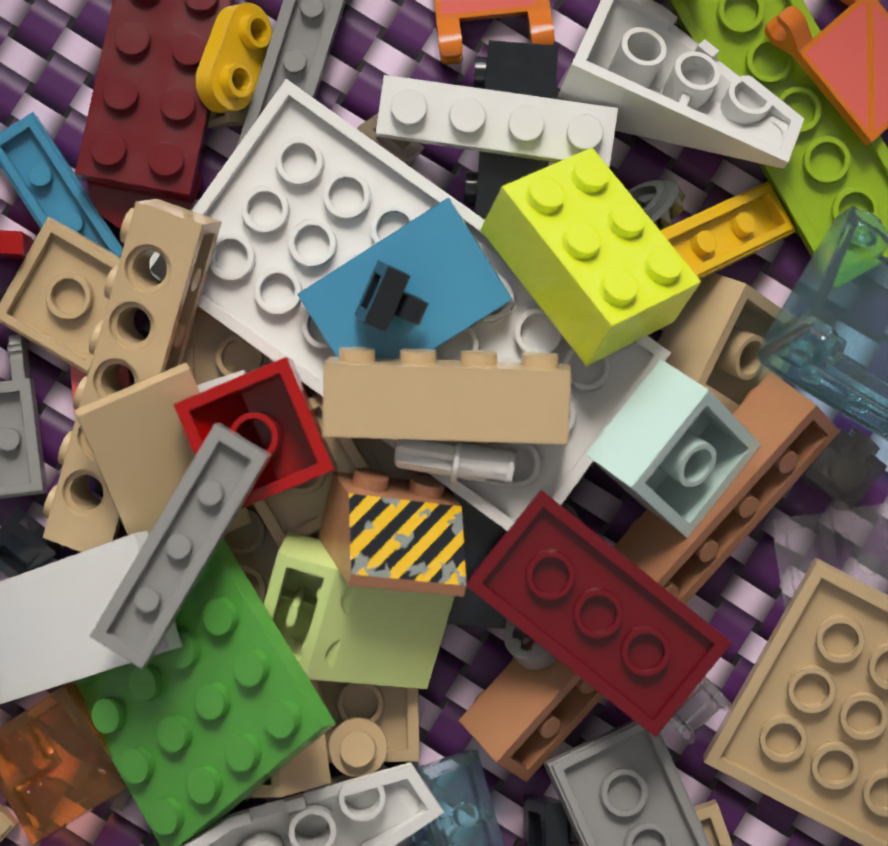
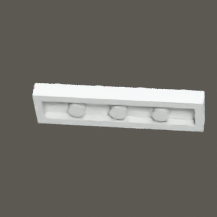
M384 75L376 137L550 162H560L589 148H593L605 164L610 167L618 108Z

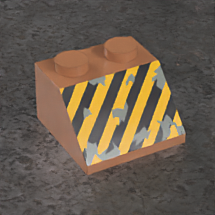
M356 468L353 474L333 471L318 538L349 586L464 597L466 569L462 506L444 484L432 476L422 474L411 475L410 480L389 478L387 474L371 468Z

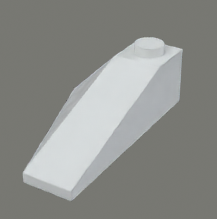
M653 0L600 1L558 94V100L618 108L615 131L784 169L804 122L802 116L752 76L739 77L716 58L719 50L706 39L698 44L675 25L678 17L663 5Z
M409 762L229 814L182 846H396L442 815L444 810L413 764Z

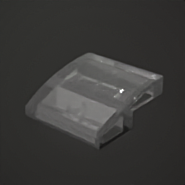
M888 502L771 520L785 609L815 557L888 595Z

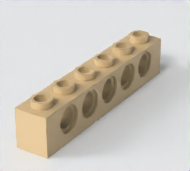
M159 199L136 201L135 207L127 212L120 230V240L124 242V247L119 265H115L106 280L104 296L109 301L104 319L96 325L89 341V353L93 355L88 376L81 380L76 389L73 400L74 409H79L123 390L124 388L120 384L118 377L121 365L130 369L134 376L135 384L181 365L222 221ZM154 252L159 253L166 262L167 272L162 282L157 280L150 271V258ZM138 308L143 310L150 319L151 329L147 337L142 336L134 325V315ZM76 417L73 430L65 436L59 450L58 462L63 466L58 484L51 489L44 504L43 516L48 520L43 538L83 552L125 537L127 533ZM89 476L95 477L101 483L103 488L102 501L91 494L88 487Z

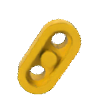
M242 3L225 7L220 11L215 20L197 68L195 79L199 98L213 112L224 113L241 110L250 103L272 37V27L268 16L262 8L254 3Z

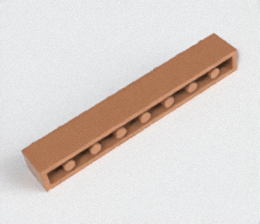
M772 371L768 373L757 387L747 394L743 403L733 413L735 418L762 445L690 536L686 538L647 509L641 517L630 525L625 535L614 546L616 550L685 605L840 433L838 428L816 404ZM533 639L525 645L528 650H532L535 642ZM513 657L512 661L490 686L476 697L473 705L458 721L497 764L527 782L542 766L543 762L551 756L602 699L603 695L558 659L544 669L531 670L520 665Z

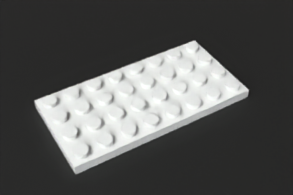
M285 79L192 210L222 221L198 306L274 362L284 357L291 358L301 381L323 396L324 363L329 357L336 356L297 294L449 197L510 293L513 301L435 349L436 360H461V351L469 350L497 352V362H522V353L527 352L558 354V363L570 364L569 444L463 441L482 446L517 450L511 488L458 478L456 484L450 483V476L428 474L506 530L510 528L540 489L562 505L593 462L585 453L597 440L601 431L612 421L632 396L639 383L647 377L660 359L666 361L671 352L650 337L645 336L586 366L480 229L485 221L483 218ZM160 255L150 268V271L164 280L167 266L164 258ZM382 439L396 450L398 439Z

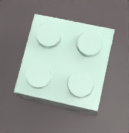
M660 359L647 377L639 383L635 392L612 421L601 431L597 440L585 455L642 506L688 538L762 444L707 388Z

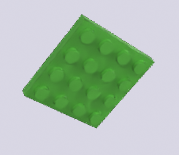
M224 539L220 542L174 620L182 647L154 655L148 666L143 669L133 663H129L68 683L160 846H182L214 825L336 725Z

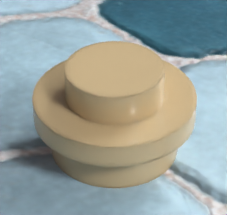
M362 717L350 718L340 723L333 731L329 741V755L332 763L340 772L351 777H360L376 772L384 763L388 750L387 738L381 727L374 721Z

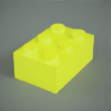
M589 148L502 186L480 229L586 366L673 323L701 283L700 279L593 148Z

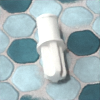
M398 439L394 462L398 468L450 476V483L456 484L458 478L511 488L517 450L494 448L463 441Z

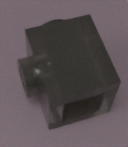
M852 428L848 433L843 429H838L840 432L799 478L836 510L850 512L888 467L875 456L880 450L878 445L856 428Z

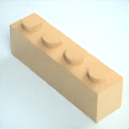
M341 347L339 348V357H329L324 363L322 437L568 445L571 387L570 364L558 363V354L545 352L522 353V362H497V352L461 351V360H436V350L401 349L400 359L375 358V348Z

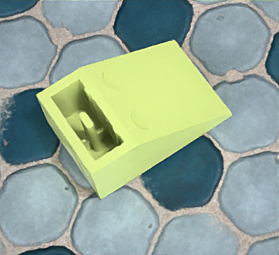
M288 530L277 553L264 606L309 680L427 689L455 596L349 586L319 539Z

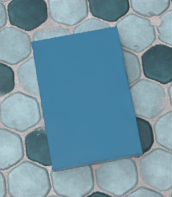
M449 197L297 294L336 357H339V348L369 347L375 348V358L400 359L401 349L435 350L513 301L510 293ZM378 260L411 275L404 291L429 303L420 325L393 315L387 332L363 323L354 316Z

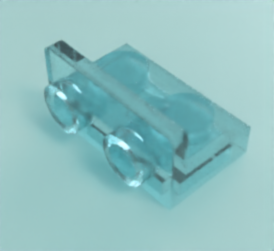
M465 750L415 767L443 808L444 813L412 834L413 842L410 846H504L478 750Z

